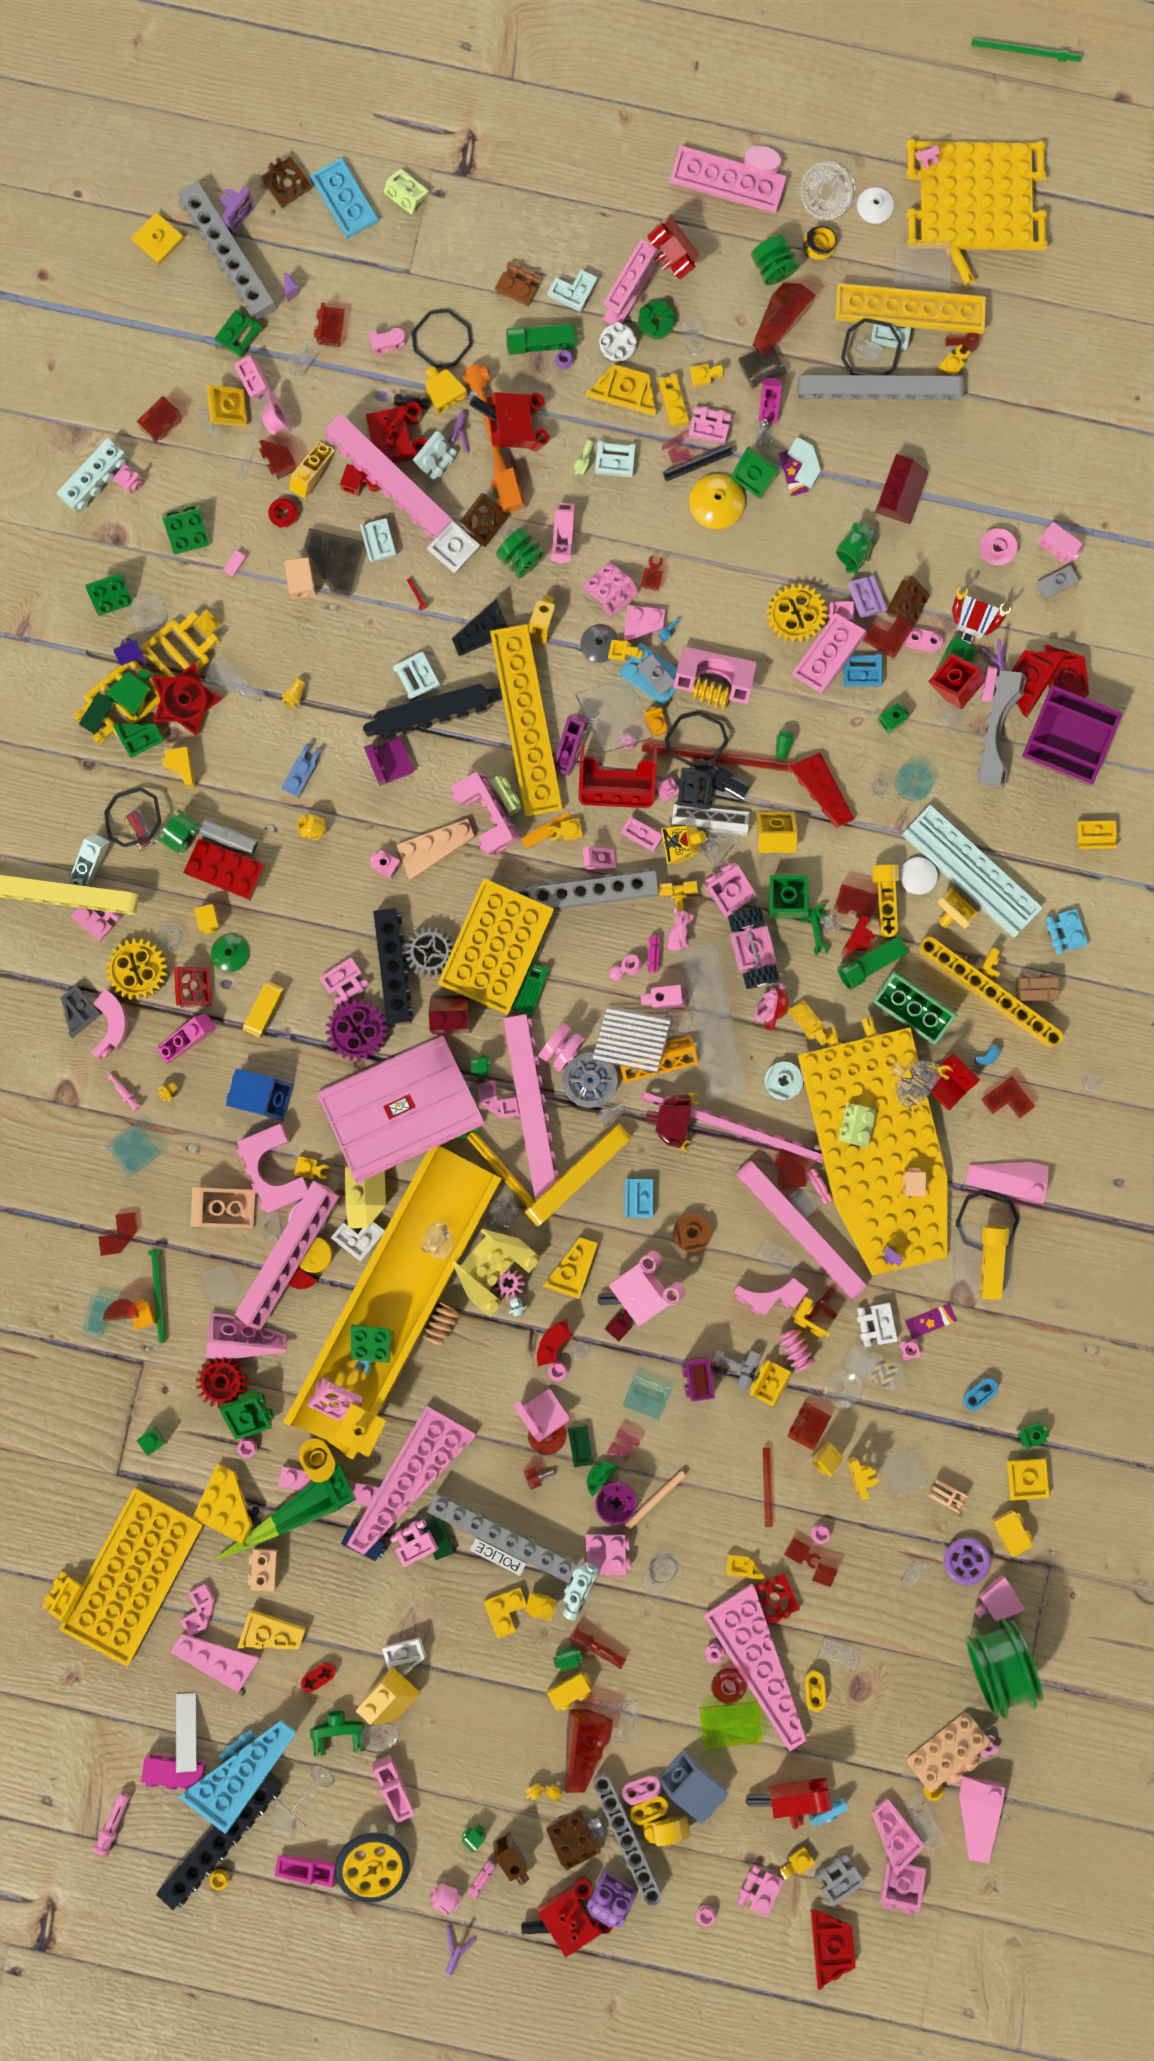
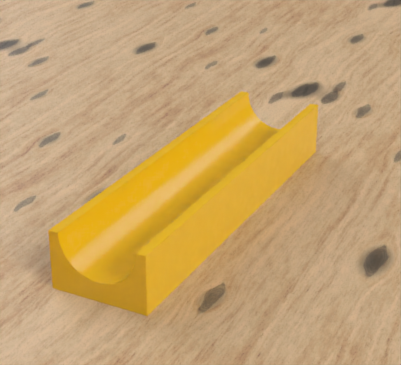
M441 1146L427 1151L283 1423L298 1427L322 1438L340 1449L352 1460L358 1455L359 1452L333 1440L342 1420L339 1421L307 1406L308 1400L314 1396L317 1383L321 1382L324 1377L328 1379V1382L350 1392H356L357 1395L363 1397L362 1404L359 1407L377 1416L379 1415L455 1271L452 1263L455 1261L459 1264L503 1180L502 1178ZM352 1324L386 1327L394 1330L389 1363L372 1362V1370L369 1374L363 1373L365 1364L360 1370L355 1368L359 1360L351 1359L350 1327ZM329 1393L326 1395L330 1398L338 1397V1395L334 1393ZM330 1402L332 1405H340L338 1402Z

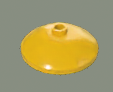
M711 474L701 478L693 486L689 497L691 514L699 524L709 529L719 530L732 526L740 519L745 507V495L741 486L732 478L723 474ZM719 495L721 496V499L716 500L715 496Z

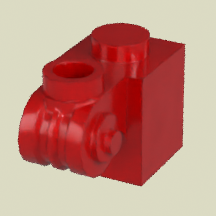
M353 464L346 465L340 481L341 491L359 496L363 485H368L371 492H378L381 488L377 484H372L367 479L368 475L363 470L360 472Z

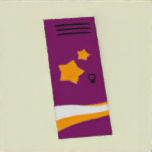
M789 450L779 452L791 496L809 492L807 486L795 480L802 467L801 462L787 455Z
M950 1303L906 1320L905 1323L912 1339L954 1323L957 1320Z

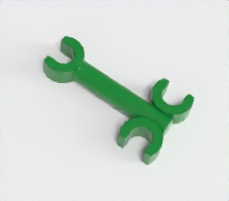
M825 904L809 909V918L801 919L802 923H806L811 919L816 943L813 950L815 956L818 955L819 947L824 949L825 954L829 950L828 946L823 943L818 918L825 919L828 917L827 914L821 915L819 913L821 908L826 907Z

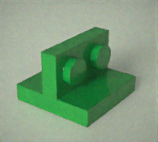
M749 446L730 478L761 499L769 485L778 477L780 471L776 465Z

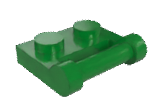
M235 309L214 339L227 350L242 358L248 345L257 333L263 330V327L258 322L253 321ZM250 327L251 330L238 347L235 346L247 328Z

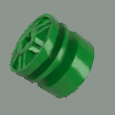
M777 235L766 239L751 252V258L755 266L761 268L759 274L763 277L762 280L765 285H774L782 282L793 275L799 268L800 264L795 259V254L790 252L791 246L785 235Z
M524 527L518 528L508 536L496 552V557L503 564L507 565L512 562L509 570L511 572L515 571V576L519 579L531 572L546 553L544 547H539L540 543L538 541L529 544L532 540V535Z

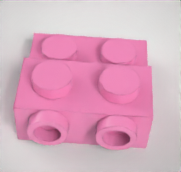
M730 862L721 867L722 871L718 874L712 873L705 878L706 882L703 883L710 897L715 901L725 917L757 897L739 865L736 863L731 864Z
M625 1533L586 1534V1562L597 1567L599 1570L598 1575H626V1570H630V1558H626L625 1550H629V1538H625Z
M886 1860L878 1903L883 1904V1908L888 1910H895V1907L902 1908V1913L914 1915V1912L921 1911L926 1869L906 1865L898 1874H895L890 1860Z

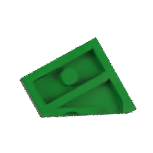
M155 723L113 724L130 758L164 742Z

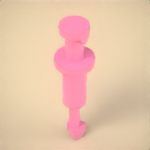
M109 1074L107 1078L114 1082L115 1088L124 1098L123 1102L129 1103L132 1106L133 1112L138 1110L141 1105L133 1100L135 1095L133 1093L130 1094L122 1083H118L114 1076Z

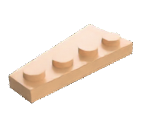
M468 819L397 844V848L408 878L411 881L417 875L426 871L432 865L441 861L448 854L475 837Z

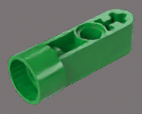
M573 324L506 329L509 355L572 349L578 346L576 326Z
M898 936L858 960L851 959L837 967V971L844 985L849 990H852L865 983L866 977L903 957L910 951L901 936Z

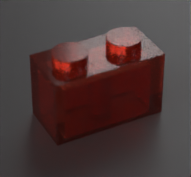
M162 396L136 422L140 429L156 443L158 440L164 439L172 427H176L179 424L182 416L179 410Z
M841 884L833 909H836L837 913L842 915L854 914L857 919H860L863 915L871 918L878 894Z

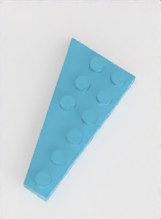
M281 1720L178 1798L226 1834L292 1741L297 1731Z

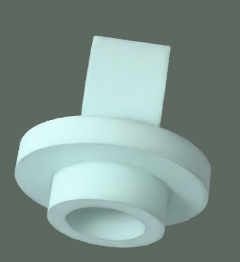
M521 1298L510 1299L513 1310L508 1311L509 1314L513 1313L514 1317L525 1314L524 1310L528 1309V1307H522Z

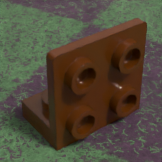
M580 1810L546 1828L559 1862L566 1871L602 1852L598 1843L594 1840L584 1815Z

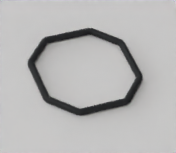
M450 309L431 310L412 330L413 350L435 368L453 367L457 365L472 347L471 327ZM449 313L467 327L469 344L453 363L435 364L417 350L415 333L431 314Z
M867 318L862 319L847 330L841 360L850 375H863L854 373L845 359L850 332L865 322L889 327L898 341L892 368L881 375L887 376L896 369L902 344L901 339L892 324Z
M693 712L677 718L666 735L665 742L671 757L692 767H700L712 764L717 760L728 742V737L722 722L701 712ZM699 715L720 725L724 742L712 760L694 764L673 753L669 737L681 719Z
M140 787L116 794L104 811L108 838L122 847H129L149 841L161 824L156 795ZM141 791L154 799L158 822L148 837L124 844L111 835L108 812L117 798Z
M982 1190L967 1196L956 1220V1227L963 1243L983 1251V1247L966 1241L959 1223L968 1200L985 1193L1009 1203L1016 1221L1006 1248L1009 1247L1020 1221L1013 1202L988 1190Z

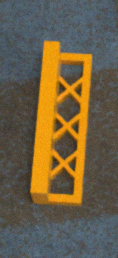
M691 1035L659 1043L664 1044L663 1048L652 1045L647 1046L648 1048L662 1050V1054L641 1049L632 1050L661 1056L660 1059L625 1052L620 1053L621 1055L659 1062V1065H655V1068H658L657 1071L619 1064L624 1083L698 1064L696 1049ZM692 1053L693 1059L686 1061L682 1059L684 1055ZM617 1057L618 1060H620V1061H625V1062H630V1063H635V1064H640V1065H645V1066H647V1065L649 1064V1063H644V1062H639V1061H634V1060H629V1059H624V1058H619V1057ZM667 1059L674 1060L670 1065L663 1064ZM633 1068L637 1070L635 1074L626 1075L625 1070Z

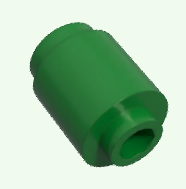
M578 1647L555 1652L556 1657H553L555 1668H560L561 1672L578 1667V1664L583 1663Z

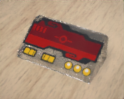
M138 808L123 818L134 841L148 837L151 833ZM152 837L149 841L136 844L139 852L157 843L154 837Z

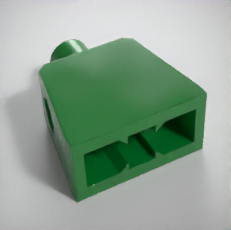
M141 669L136 677L127 672L106 692V695L139 718L152 693L150 687L146 685L151 675Z

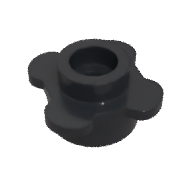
M258 1507L246 1509L248 1516L251 1515L253 1517L251 1519L252 1524L259 1526L261 1524V1519H259L260 1509Z

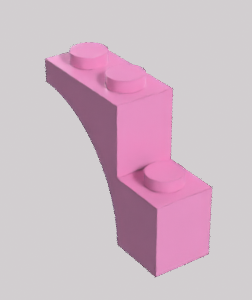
M791 1277L782 1287L771 1292H750L738 1285L733 1292L736 1294L734 1298L742 1304L745 1301L751 1305L750 1310L754 1313L766 1315L778 1297L781 1298L779 1302L788 1309L790 1306L795 1308L809 1289Z

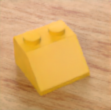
M757 812L758 853L796 852L798 833L795 812Z

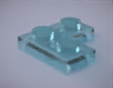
M92 1295L82 1334L102 1338L106 1320L126 1323L130 1304Z

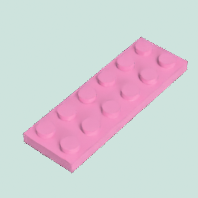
M680 146L669 183L776 214L787 176L778 173L760 175L761 172L756 171V173H753L743 163Z

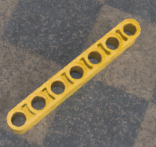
M620 1123L616 1124L524 1211L525 1214L537 1227L541 1225L632 1138L631 1135Z

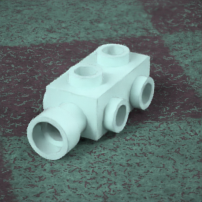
M586 1562L581 1567L577 1566L572 1574L574 1579L565 1589L566 1596L563 1601L568 1603L562 1612L565 1618L569 1620L577 1619L580 1613L579 1608L585 1602L598 1576L599 1570L595 1565Z

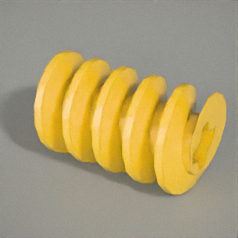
M699 676L696 678L690 696L693 694L694 701L700 697V703H704L707 699L708 706L715 702V709L722 705L723 712L730 698L729 687L722 691L721 684L717 688H715L714 682L708 686L707 679L700 683Z

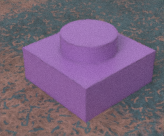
M886 1246L883 1249L884 1259L890 1265L895 1263L900 1266L904 1260L890 1247Z

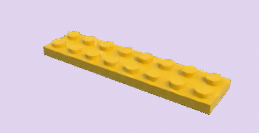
M837 283L835 321L858 323L862 319L867 318L900 327L983 334L985 329L986 297Z

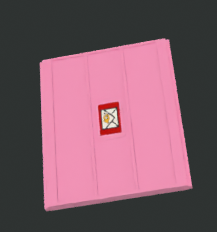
M443 1034L317 1092L357 1185L362 1183L363 1180L485 1124Z

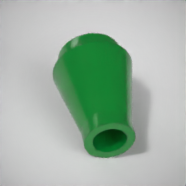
M779 731V734L776 735L775 758L786 760L795 740L793 739L794 734Z

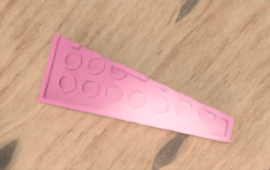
M426 1406L347 1545L364 1555L475 1438L476 1434Z
M752 1583L706 1612L704 1617L785 1745L791 1751L804 1743L806 1736L758 1595Z

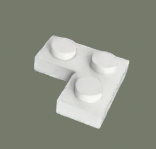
M372 1222L368 1228H363L357 1234L352 1229H349L346 1224L342 1223L331 1239L362 1262L379 1242L385 1231Z

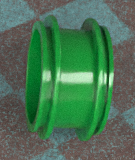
M1002 1618L999 1620L1000 1629L981 1635L976 1628H972V1638L969 1635L965 1636V1642L975 1676L994 1717L999 1716L1000 1713L1004 1719H1008V1708L1027 1702L1032 1709H1036L1037 1700L1039 1702L1043 1701V1691L1035 1664L1019 1627L1015 1621H1009L1008 1624Z

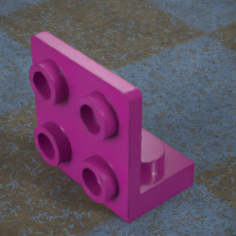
M401 738L372 748L371 744L364 747L379 786L414 773Z

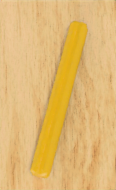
M472 1131L467 1136L469 1141L528 1208L535 1200L475 1131Z

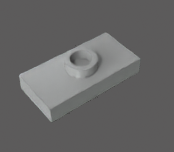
M1070 565L1038 581L1036 584L1046 600L1078 584L1080 581Z
M652 654L637 665V668L660 696L674 686V680Z

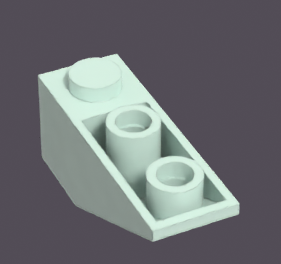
M95 833L86 837L67 884L89 887L106 855L110 841Z

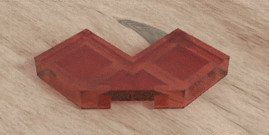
M136 1212L115 1215L117 1234L98 1237L101 1256L123 1252L138 1232Z

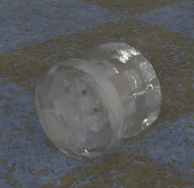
M837 914L819 919L820 924L823 925V934L842 929L841 925L838 924Z

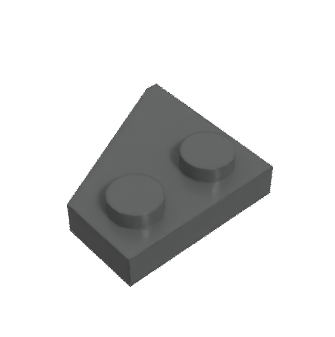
M77 985L61 996L71 1038H74L101 1016L100 1012Z

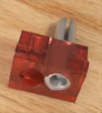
M535 1467L523 1471L530 1490L542 1486L541 1482L555 1476L553 1470L538 1475Z

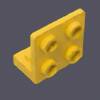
M803 1297L791 1314V1317L795 1318L793 1322L803 1328H806V1326L812 1328L810 1332L820 1338H823V1336L829 1337L830 1333L804 1319V1316H809L811 1313L813 1301Z

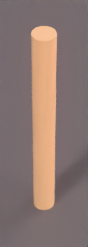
M682 1470L676 1474L625 1523V1526L630 1530L686 1477V1474Z

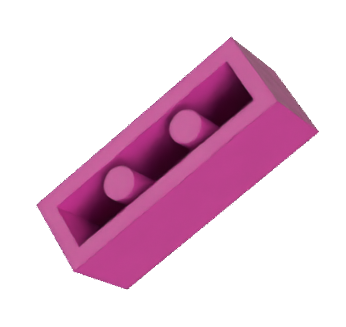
M147 1754L144 1758L141 1782L146 1783V1786L149 1787L163 1785L166 1789L176 1790L177 1788H184L187 1791L204 1778L206 1762L196 1761V1771L176 1773L175 1757Z

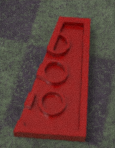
M817 753L787 767L790 773L793 772L798 778V783L808 790L809 796L813 801L816 800L822 807L821 810L836 828L855 819L821 753Z

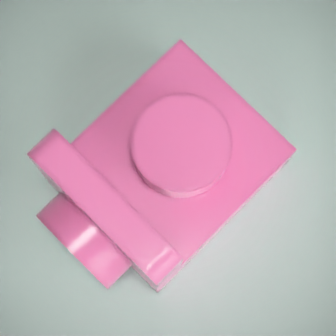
M125 464L113 477V480L130 494L133 491H137L143 481L140 474L135 473Z

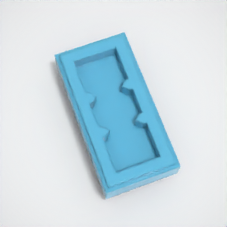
M841 1798L831 1803L832 1810L830 1812L809 1814L808 1817L812 1826L814 1827L825 1821L827 1823L837 1818V1815L849 1810L844 1799Z

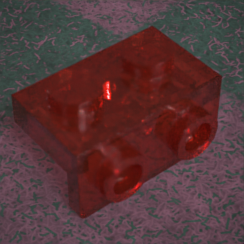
M321 302V306L317 308L316 312L318 326L314 327V337L317 339L318 345L341 346L345 309L326 307L325 302Z

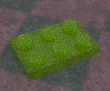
M758 1701L699 1707L704 1749L763 1743Z

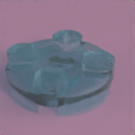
M916 762L903 766L895 776L894 784L897 794L908 801L924 799L933 787V776L927 770L928 768ZM913 777L919 782V785H915V787L909 783V780H912Z

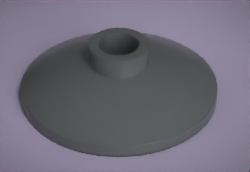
M592 626L581 637V651L590 661L597 663L610 660L608 655L611 641L617 640V637L606 626ZM601 639L603 643L597 645L596 640Z

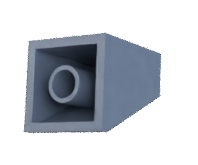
M685 1750L676 1757L658 1778L670 1799L701 1824L712 1815L715 1809L729 1795L722 1784Z

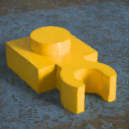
M963 345L957 347L955 355L950 352L939 365L938 370L946 376H956L965 365L963 360H966L970 354L969 350L966 354L960 353Z
M579 818L560 822L561 828L555 826L548 828V832L555 831L557 834L555 837L550 838L551 842L557 841L560 837H563L564 842L583 838Z
M298 1156L294 1175L314 1179V1175L317 1174L320 1179L326 1180L328 1177L323 1176L321 1171L323 1169H330L328 1165L318 1167L317 1160Z

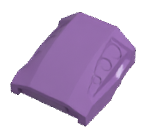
M604 1869L587 1907L592 1917L609 1927H622L634 1903L638 1889H633L607 1873V1870Z

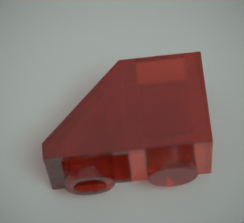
M266 440L259 441L261 445L259 452L263 459H268L270 464L267 467L271 475L275 474L279 480L296 470L297 465L288 447Z
M777 1151L778 1155H775L776 1167L779 1166L780 1174H777L778 1186H781L782 1189L806 1187L804 1167L785 1151Z

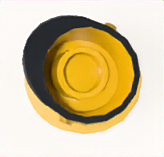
M821 225L811 228L803 239L805 253L816 260L830 257L836 249L837 237L835 232L831 228Z

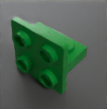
M121 573L85 585L98 616L134 604L126 579Z
M351 1325V1359L383 1363L390 1362V1347L394 1339V1330L386 1327Z

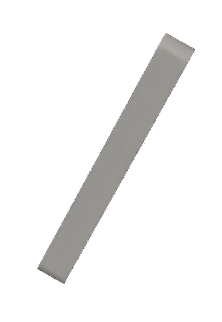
M803 375L798 377V398L805 400H961L964 398V378L961 376Z

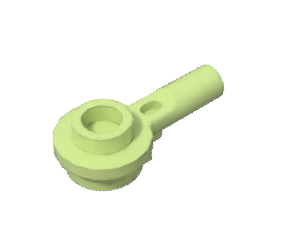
M587 440L581 459L577 458L573 466L577 475L578 473L583 475L588 466L589 454L594 444L591 440Z

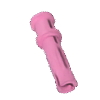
M119 1792L107 1823L99 1831V1839L92 1848L95 1853L103 1856L109 1855L111 1843L117 1837L116 1829L130 1800L129 1795Z

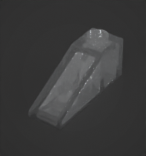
M213 657L205 676L209 684L261 702L262 698L258 692L230 664L229 660L219 657V659Z

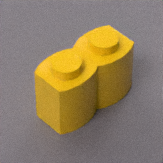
M1010 1510L991 1520L1009 1556L1012 1558L1033 1547L1031 1543L1033 1538L1028 1530H1024L1022 1526L1024 1520L1019 1512L1015 1513V1511Z

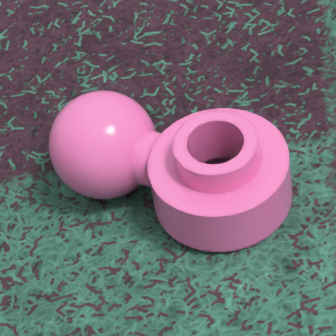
M628 955L623 959L621 967L613 966L609 970V977L613 981H619L623 978L624 973L635 975L641 970L642 962L636 955Z

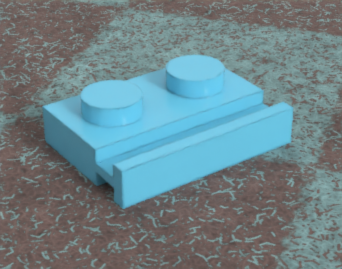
M625 1179V1218H653V1179Z

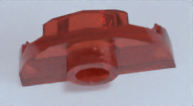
M119 1299L107 1307L102 1319L104 1321L139 1318V1310L128 1299Z

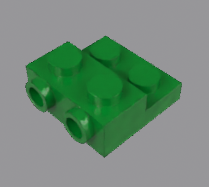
M257 1389L240 1394L238 1400L220 1406L219 1410L235 1440L272 1428L274 1413L271 1408L267 1409L265 1395L263 1393L259 1394Z

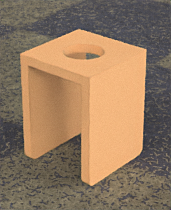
M301 558L285 561L284 565L291 599L296 600L316 596L309 559Z

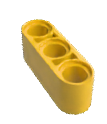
M268 980L264 983L244 1023L243 1031L258 1038L263 1036L283 996L284 988Z

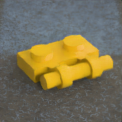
M61 1571L59 1576L55 1577L50 1593L46 1594L42 1607L49 1610L48 1613L57 1620L66 1623L85 1587L75 1579L67 1577L68 1574Z

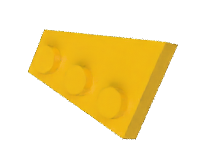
M579 1237L543 1287L580 1299L598 1243Z

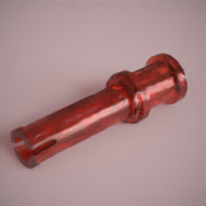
M578 1626L574 1628L568 1642H574L582 1647L583 1651H591L619 1669L623 1667L626 1661L625 1657L596 1641L592 1634L588 1635L579 1630ZM600 1649H601L602 1651L606 1652L607 1654L611 1655V1656L614 1657V1658H611L610 1656H608V1655H606L605 1653L601 1652Z

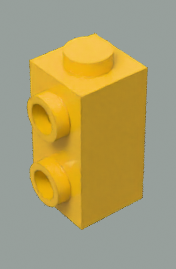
M582 1670L548 1689L547 1695L556 1711L560 1709L564 1711L570 1708L575 1700L579 1699L581 1701L590 1695L589 1692H591L590 1685L593 1683L587 1673L583 1674Z

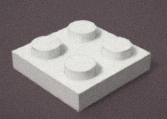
M451 521L427 547V550L456 574L477 552L480 545L456 523Z

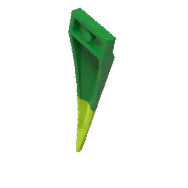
M335 1465V1470L328 1480L323 1482L312 1481L272 1516L252 1530L244 1544L236 1542L217 1556L216 1559H224L341 1510L342 1507L357 1500L342 1465Z

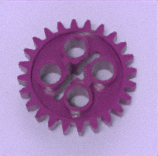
M353 999L352 1005L345 1001L346 1007L339 1004V1011L332 1010L335 1016H328L332 1023L326 1024L330 1030L325 1033L331 1035L327 1041L334 1042L330 1048L334 1049L337 1047V1055L343 1052V1059L349 1055L350 1061H353L354 1056L358 1062L361 1061V1056L368 1060L369 1053L375 1056V1049L381 1051L378 1046L379 1044L385 1045V1042L381 1039L388 1037L387 1034L383 1033L388 1027L382 1025L386 1022V1019H380L383 1015L382 1012L376 1014L377 1006L371 1009V1002H368L365 1006L362 999L359 1004ZM358 1012L364 1013V1019L361 1022H356L354 1019L355 1014ZM347 1016L352 1019L358 1028L361 1027L359 1031L367 1041L366 1045L363 1044L356 1033L352 1034L354 1029L346 1019ZM342 1023L348 1024V1030L345 1033L339 1032V1025ZM368 1028L375 1030V1035L371 1038L365 1036ZM352 1039L359 1040V1046L355 1049L349 1046Z

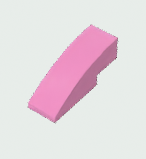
M391 1754L372 1762L374 1774L381 1786V1792L396 1823L415 1816L409 1796Z

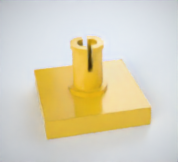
M952 887L937 902L946 911L938 920L945 928L956 920L966 929L979 914Z
M351 1403L333 1440L369 1457L387 1420Z

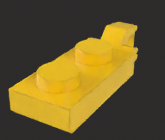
M804 1000L788 1010L790 1016L809 1040L816 1038L821 1046L828 1042L826 1035L823 1033L826 1031L823 1023Z

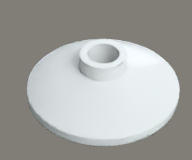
M873 187L865 190L859 196L857 210L865 221L879 224L888 220L892 215L894 201L886 190ZM873 201H878L880 204L876 205Z

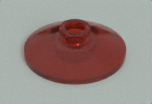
M563 1425L551 1433V1440L544 1438L540 1442L529 1431L528 1441L534 1451L542 1455H551L558 1452L566 1441L567 1433L565 1426Z

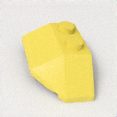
M345 1161L346 1212L349 1229L368 1228L386 1207L385 1171L363 1180L362 1183L357 1185L347 1161Z

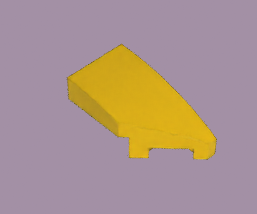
M727 1554L726 1575L754 1579L765 1578L749 1557Z

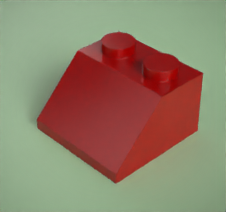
M951 653L928 683L947 702L963 709L984 684L985 679L979 667Z

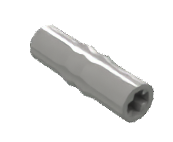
M206 819L202 822L199 830L200 835L251 856L257 849V840Z

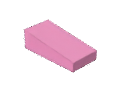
M236 550L223 571L234 577L245 562L246 556Z

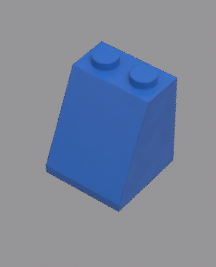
M235 1069L230 1091L227 1095L226 1106L284 1121L294 1084L274 1077Z

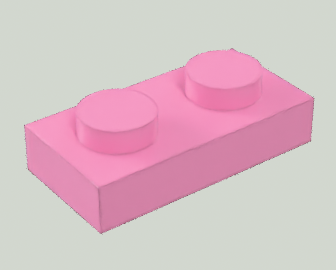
M631 816L620 833L651 852L655 851L662 839V834Z

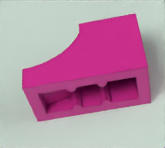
M763 378L758 422L765 421L766 419L768 423H777L782 389L781 379Z

